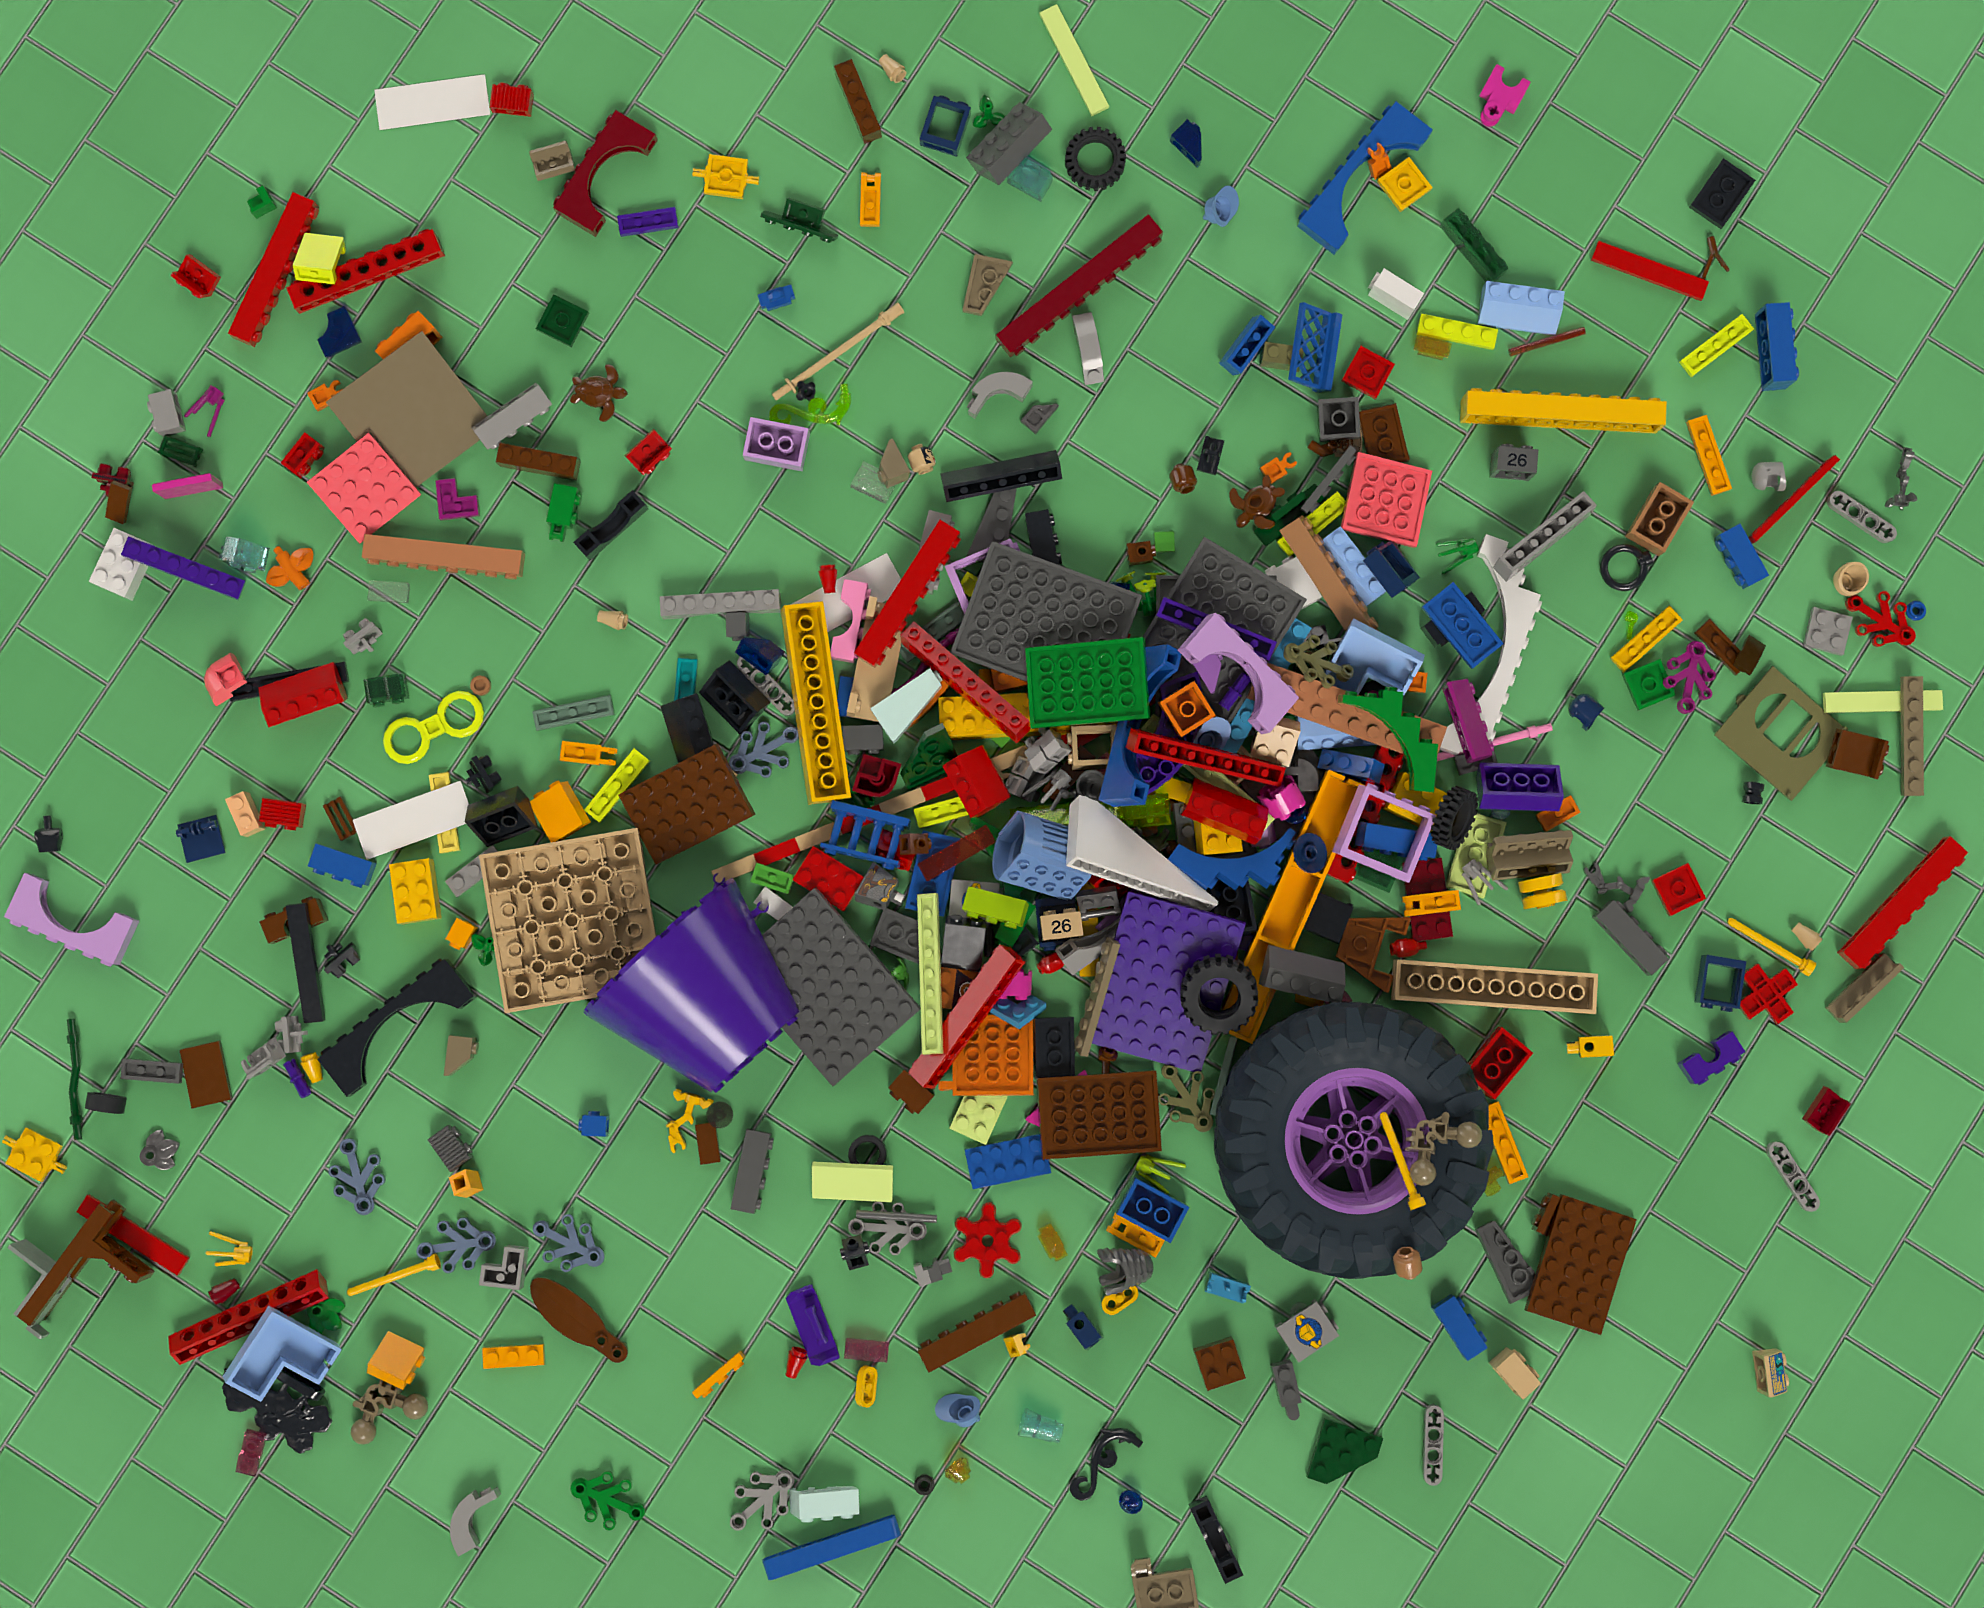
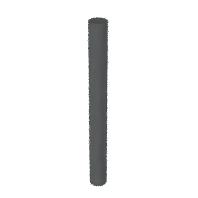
M856 1211V1218L937 1223V1215Z

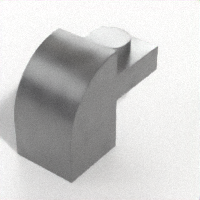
M1297 759L1296 767H1293V763H1290L1289 767L1284 766L1286 767L1284 776H1296V784L1301 792L1318 791V774L1310 762Z

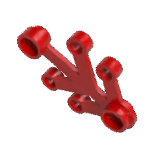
M1887 591L1879 592L1876 595L1881 614L1865 605L1863 599L1858 595L1847 598L1845 606L1849 611L1855 612L1859 610L1877 622L1870 625L1860 624L1856 626L1855 633L1858 636L1886 629L1894 633L1888 636L1880 634L1872 638L1873 646L1881 647L1892 642H1898L1900 645L1907 646L1915 641V631L1907 625L1905 616L1907 606L1904 602L1894 604L1893 612L1897 614L1898 625L1892 622L1888 604L1890 594ZM1881 594L1885 595V601L1881 600ZM1854 599L1859 602L1858 606L1853 604ZM1898 605L1902 606V612L1898 611ZM1860 627H1863L1865 629L1864 633H1861L1859 631ZM1904 632L1908 633V639L1904 638ZM1877 637L1881 639V644L1876 642Z

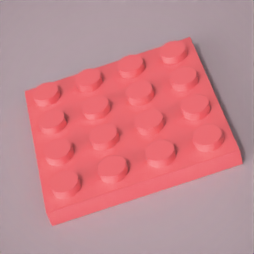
M370 432L307 481L308 485L359 544L364 541V534L372 535L421 496L419 490Z
M1357 452L1341 522L1342 529L1416 548L1432 470Z

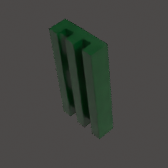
M164 435L158 450L160 455L193 467H197V460L200 459L199 455L203 452V449L167 435ZM167 441L195 450V454L168 445ZM164 449H170L180 454L189 456L193 459L192 461H190L188 459L164 451Z

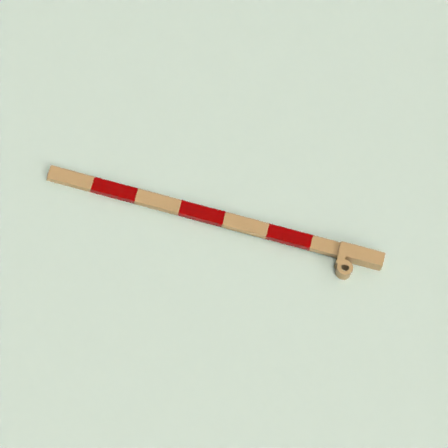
M1026 745L991 758L1003 782L1008 779L1010 773L1002 774V771L1014 767L1018 756L1027 759L1024 753L1027 750ZM947 776L867 809L894 815L955 789ZM847 816L843 819L839 836L853 831L855 823L853 816ZM866 820L863 822L862 827L873 823V821ZM834 822L711 872L713 876L718 873L716 876L718 883L724 877L725 881L730 878L734 879L754 871L756 863L769 865L819 845L821 842L829 841Z

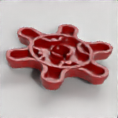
M990 1202L983 1204L981 1208L982 1215L978 1221L972 1222L966 1217H959L955 1221V1228L966 1237L965 1244L954 1251L955 1260L964 1262L969 1258L977 1259L980 1264L979 1273L986 1279L994 1274V1264L997 1260L1005 1259L1010 1264H1016L1021 1258L1020 1252L1012 1248L1009 1242L1011 1236L1021 1230V1222L1015 1218L1010 1219L1006 1223L999 1222L996 1219V1207ZM985 1235L993 1237L994 1242L991 1246H984L982 1243V1238Z

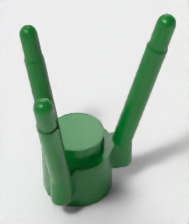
M1474 538L1436 543L1438 547L1459 544L1457 548L1439 553V557L1455 552H1460L1462 556L1465 555L1441 572L1443 575L1466 560L1472 559L1473 554L1478 553V545Z

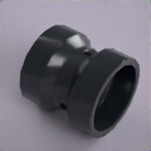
M1744 782L1745 794L1742 796V802L1761 805L1763 803L1761 794L1764 791L1765 784Z

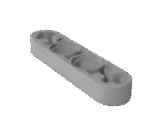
M1835 491L1828 496L1827 505L1830 509L1879 542L1889 543L1896 538L1897 531L1893 525L1844 492ZM1838 496L1840 498V503L1836 505L1834 504L1835 499L1833 498H1836ZM1851 506H1854L1858 509V515L1856 517H1853L1849 514V508ZM1866 518L1874 520L1875 525L1873 528L1866 526ZM1881 524L1882 526L1879 528L1880 530H1878L1877 532H1875V530H1876V529L1879 527V525ZM1889 530V536L1885 538L1883 531Z
M750 655L739 657L737 661L739 670L779 712L785 716L794 714L793 699ZM743 660H751L749 664L753 669L756 666L758 667V669L752 672L751 676L748 675L751 671L747 667L742 668ZM758 673L765 675V681L761 684L756 683L754 680L755 675ZM771 687L779 689V695L775 698H771L768 695V690ZM783 694H784L786 697H784V698H782V699H783L787 704L790 703V702L792 703V704H791V708H792V709H791L790 711H788V710L783 711L782 709L784 708V706H783V704H782L780 701H779L778 705L775 703L776 701H778V700L781 699V697L783 696Z
M1781 1142L1769 1143L1766 1147L1767 1156L1799 1206L1805 1211H1816L1820 1206V1200L1786 1146ZM1773 1147H1780L1778 1151L1780 1156H1786L1787 1158L1781 1160L1777 1154H1773ZM1786 1162L1792 1165V1171L1788 1174L1782 1170V1166ZM1798 1179L1803 1182V1188L1800 1191H1796L1793 1187L1794 1182ZM1805 1193L1807 1198L1813 1199L1814 1201H1812V1207L1806 1206L1805 1204L1807 1203V1199L1805 1198V1196L1799 1197V1195Z
M1435 1404L1428 1405L1424 1411L1422 1475L1425 1482L1431 1486L1438 1485L1442 1481L1444 1412ZM1433 1409L1439 1413V1416H1435V1423H1439V1426L1428 1425L1429 1422L1433 1424V1418L1429 1415V1412H1433ZM1431 1429H1437L1439 1432V1437L1436 1440H1430L1428 1437V1432ZM1433 1449L1437 1450L1438 1458L1434 1461L1429 1460L1428 1452ZM1427 1464L1438 1465V1467L1434 1466V1473L1438 1476L1434 1477L1433 1481L1427 1477L1428 1474H1431V1467L1427 1466Z

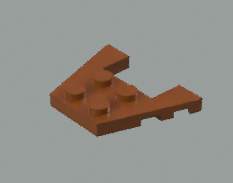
M1349 918L1335 957L1382 991L1388 993L1394 975L1374 969L1385 930L1405 936L1411 918Z

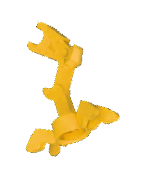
M680 1089L673 1091L675 1099L677 1101L684 1100L687 1102V1106L682 1117L676 1121L671 1120L666 1124V1127H669L670 1135L668 1138L672 1153L676 1152L675 1144L677 1143L682 1146L683 1150L686 1149V1142L678 1128L686 1121H689L690 1124L694 1123L692 1116L694 1105H700L702 1109H705L714 1102L713 1099L705 1100L704 1097L693 1093H682Z

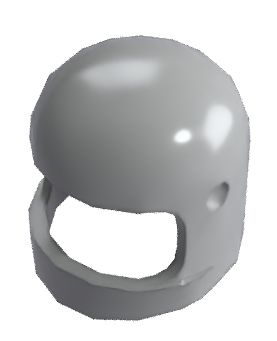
M1760 462L1754 466L1751 478L1756 489L1763 491L1766 487H1773L1775 491H1784L1786 489V477L1782 462Z

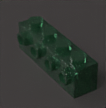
M1457 208L1442 221L1440 228L1485 282H1495L1508 270L1506 262L1498 256L1493 246L1484 239L1479 229L1474 227L1469 221L1468 216L1460 208Z

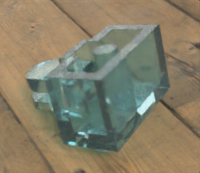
M1027 158L1007 177L1008 184L1040 202L1053 182V176L1049 170L1041 168L1038 164Z
M226 537L224 547L221 546L220 549L223 553L219 554V559L229 562L228 566L239 569L244 567V571L256 573V570L265 571L270 548L241 538Z

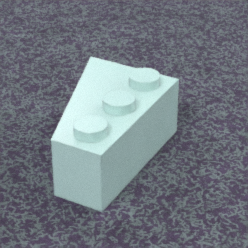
M854 1486L827 1487L826 1489L808 1487V1490L797 1491L796 1488L789 1489L790 1513L801 1519V1522H812L813 1518L833 1520V1516H841L843 1519L853 1518L855 1514H859V1489Z

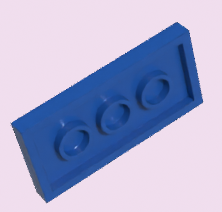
M1454 582L1421 607L1471 669L1504 644Z
M923 830L922 834L928 833L932 846L928 854L917 855L905 908L918 911L917 894L938 893L939 916L944 917L962 839Z
M1040 1134L965 1149L972 1189L1051 1173L1049 1159L1042 1160Z

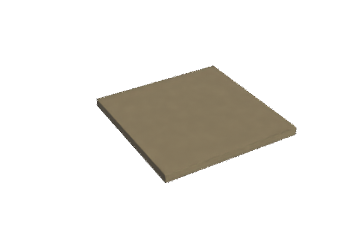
M423 331L326 401L327 405L356 441L370 432L415 487L477 443L480 439L472 430V427L487 417L486 413Z

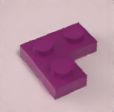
M455 478L435 480L440 520L480 516L477 495L458 497L457 480Z

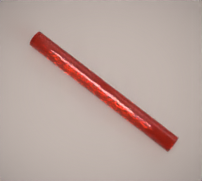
M1584 327L1510 348L1508 352L1511 357L1585 335L1586 331Z

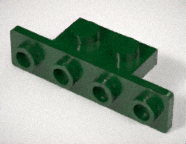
M787 198L782 216L766 210L760 216L765 218L767 223L776 224L777 222L783 224L785 229H798L802 231L803 235L810 237L813 235L819 236L820 240L831 243V241L838 239V234L820 229L825 209L792 198Z
M1313 484L1304 492L1301 491L1298 495L1293 493L1286 499L1287 503L1284 506L1279 504L1271 511L1272 515L1268 520L1275 522L1274 527L1271 529L1257 528L1254 531V534L1264 546H1268L1282 535L1279 530L1302 515L1304 517L1307 515L1300 511V509L1318 487L1316 484ZM1321 495L1317 500L1319 505L1326 500V496L1323 497Z

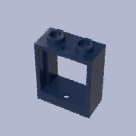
M933 96L920 136V146L957 157L971 116V107L962 101L957 103L950 101L945 96ZM937 106L963 114L955 142L928 134Z
M1392 541L1386 544L1381 542L1367 552L1368 557L1363 560L1391 598L1407 589L1420 578Z
M1701 955L1695 1003H1701L1700 1007L1713 1009V1006H1719L1721 1011L1726 1012L1740 1009L1747 961ZM1708 964L1735 969L1730 1003L1704 998Z

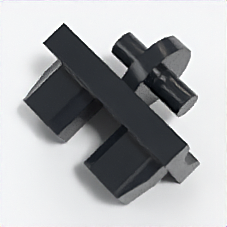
M1205 436L1196 471L1216 476L1225 440Z
M476 755L469 762L472 769L466 771L469 778L465 782L467 785L473 783L476 788L482 785L485 792L489 793L502 779L497 771L489 775L485 771L486 768L492 766V761L488 755L479 758Z
M351 942L342 949L341 943H338L335 947L328 944L326 948L329 952L324 957L329 961L324 965V971L327 974L331 972L335 977L340 978L346 972V969L340 963L346 959L353 966L360 961L356 946Z

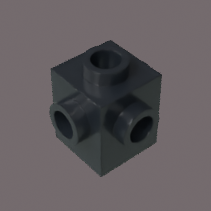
M861 1234L842 1239L843 1248L840 1249L842 1260H846L849 1270L868 1266L867 1254L870 1253L868 1242L863 1241Z

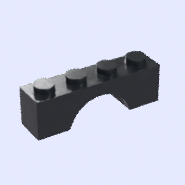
M632 490L618 502L616 508L604 521L585 531L573 543L591 561L649 508Z
M1207 1495L1189 1503L1190 1510L1224 1583L1227 1584L1243 1576L1242 1570Z

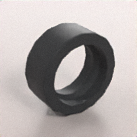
M88 1092L85 1109L104 1113L124 1114L127 1098L106 1093Z
M863 1135L852 1142L848 1152L851 1164H860L856 1158V1150L860 1144L865 1142L875 1144L879 1150V1158L873 1165L884 1164L887 1151L885 1144L874 1135Z

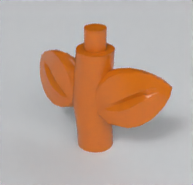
M280 546L273 550L277 555L275 559L279 565L273 566L268 571L266 583L274 587H281L290 580L298 590L306 588L311 582L301 571L310 568L312 565L313 550L311 548H301L294 551L291 556L287 550L283 551Z

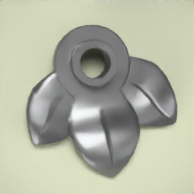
M157 1130L147 1138L146 1147L141 1150L139 1155L140 1161L146 1166L155 1165L160 1170L170 1169L175 1166L171 1156L177 1152L180 1143L170 1139L164 1140L163 1131ZM148 1152H152L154 1154V1157L152 1159L146 1158V1154Z

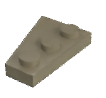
M978 254L974 255L963 306L964 313L978 316L983 315L1013 265L1012 261Z

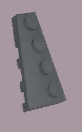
M1349 446L1301 507L1300 511L1304 514H1307L1308 511L1313 513L1319 505L1317 502L1321 495L1325 497L1332 489L1329 486L1333 480L1337 482L1344 473L1342 468L1346 464L1350 466L1356 458L1354 455L1356 449Z
M1017 488L993 494L966 557L989 548L992 541L1001 543L1009 539ZM983 559V560H981V561H978V562H979V563H984L985 559Z
M1490 1221L1476 1228L1475 1231L1508 1303L1512 1304L1528 1296L1535 1277V1271L1522 1258L1523 1256L1514 1248L1509 1238L1495 1221Z

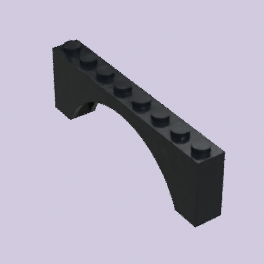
M440 958L431 965L433 968L428 972L423 971L416 977L417 981L412 985L408 983L400 989L401 993L398 996L388 998L384 1002L385 1006L383 1008L373 1010L368 1015L369 1019L364 1023L362 1021L358 1022L352 1027L353 1031L347 1035L345 1033L336 1040V1045L332 1048L328 1046L321 1051L320 1054L322 1056L317 1060L346 1097L353 1096L367 1085L365 1067L368 1050L374 1036L389 1018L409 1006L425 1002L444 1003L457 1009H463L478 997L449 959L442 960Z

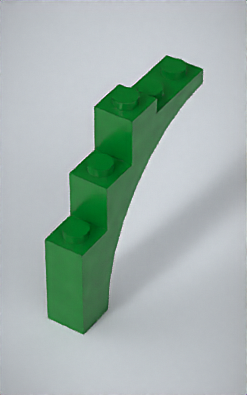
M1385 687V690H1379L1378 698L1377 694L1365 693L1364 697L1357 696V692L1345 691V695H1339L1338 703L1352 705L1369 712L1381 720L1393 733L1406 758L1409 772V790L1434 792L1438 744H1433L1432 739H1420L1419 742L1421 718H1415L1414 713H1403V716H1401L1403 692H1398L1397 687Z

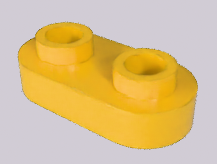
M1129 1287L1132 1290L1130 1296H1126L1124 1291L1104 1296L1101 1302L1103 1311L1109 1315H1115L1129 1306L1138 1298L1137 1287ZM1110 1300L1115 1302L1114 1307L1108 1306Z
M865 1365L858 1371L855 1401L859 1406L868 1408L875 1401L878 1374L874 1367Z

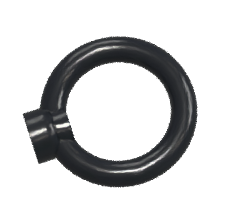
M1620 544L1613 546L1603 555L1600 563V573L1604 582L1609 587L1618 591H1630L1643 583L1647 576L1648 567L1653 565V560L1648 550L1642 552L1635 546ZM1628 552L1636 557L1640 571L1632 582L1619 583L1611 578L1608 572V564L1615 554Z

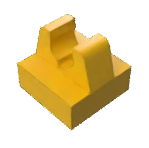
M1025 1333L1010 1335L1003 1339L1011 1358L1027 1353L1026 1351L1030 1348V1344L1023 1345L1022 1338L1026 1337Z

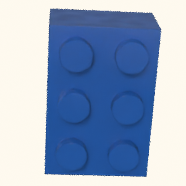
M1134 1177L1116 1214L1171 1243L1190 1207Z

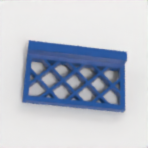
M1305 302L1299 304L1288 380L1312 388V391L1316 393L1331 391L1342 314L1337 312L1330 313ZM1305 310H1308L1311 316L1308 321L1305 317ZM1320 315L1323 316L1322 326L1318 320ZM1314 322L1317 329L1314 333L1309 325ZM1304 328L1308 334V338H1306L1305 340L1302 336V330ZM1318 334L1320 335L1319 345L1315 338ZM1309 341H1311L1314 350L1311 352L1307 347ZM1300 348L1303 349L1306 355L1302 359L1299 355ZM1315 353L1317 354L1316 364L1312 357ZM1306 360H1308L1311 369L1308 371L1304 365ZM1298 367L1303 374L1300 378L1296 377ZM1312 372L1314 373L1313 383L1309 376Z

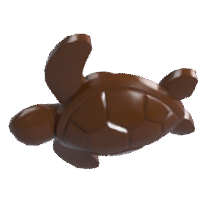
M610 364L605 365L607 378L602 376H591L584 380H581L579 377L572 378L576 394L571 396L570 402L576 404L582 401L586 405L595 408L603 406V412L599 417L601 422L608 421L615 413V407L611 399H623L628 395L624 388L613 387L618 381V373Z
M1268 475L1263 477L1262 485L1250 489L1244 496V499L1238 495L1235 488H1232L1229 492L1230 502L1233 507L1243 510V513L1236 520V526L1243 528L1250 520H1254L1255 526L1260 529H1271L1274 527L1275 522L1265 519V517L1275 507L1276 498L1285 494V489L1272 486V481Z

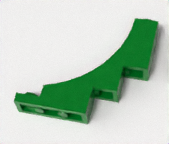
M974 817L971 819L969 826L972 827L971 830L979 835L985 834L981 845L993 860L995 843L1001 830L978 817ZM1002 881L1004 895L1025 900L1020 897L1024 887ZM1027 901L1029 906L1023 927L1017 926L1016 929L1004 926L1005 923L1001 922L994 938L997 946L1004 945L1012 949L1036 908L1035 905Z

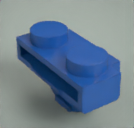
M790 284L758 294L761 308H767V311H771L792 304L791 300L795 299V295Z

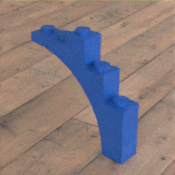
M1289 828L1269 848L1242 858L1220 859L1207 857L1178 844L1168 860L1205 891L1208 887L1212 889L1218 879L1236 891L1239 885L1243 888L1249 877L1267 889L1270 884L1274 886L1280 878L1278 872L1281 868L1277 865L1285 857L1282 854L1285 848L1290 850L1296 841L1293 838L1296 832Z

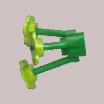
M1135 570L1128 574L1125 573L1122 577L1116 579V582L1120 580L1122 583L1126 582L1132 592L1136 593L1134 587L1137 591L1145 592L1146 598L1142 599V603L1140 601L1138 610L1143 612V616L1156 614V576L1167 575V572L1158 573V571H1155L1154 573H1145V575H1150L1151 580H1142L1134 584V587L1130 580L1133 579L1132 574L1135 573ZM1153 587H1154V598H1153V597H1150V593H1149V591H1151Z

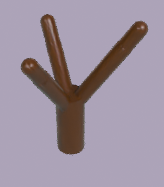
M1714 236L1707 238L1710 256L1701 278L1704 280L1713 257H1716L1726 272L1730 271L1718 253Z

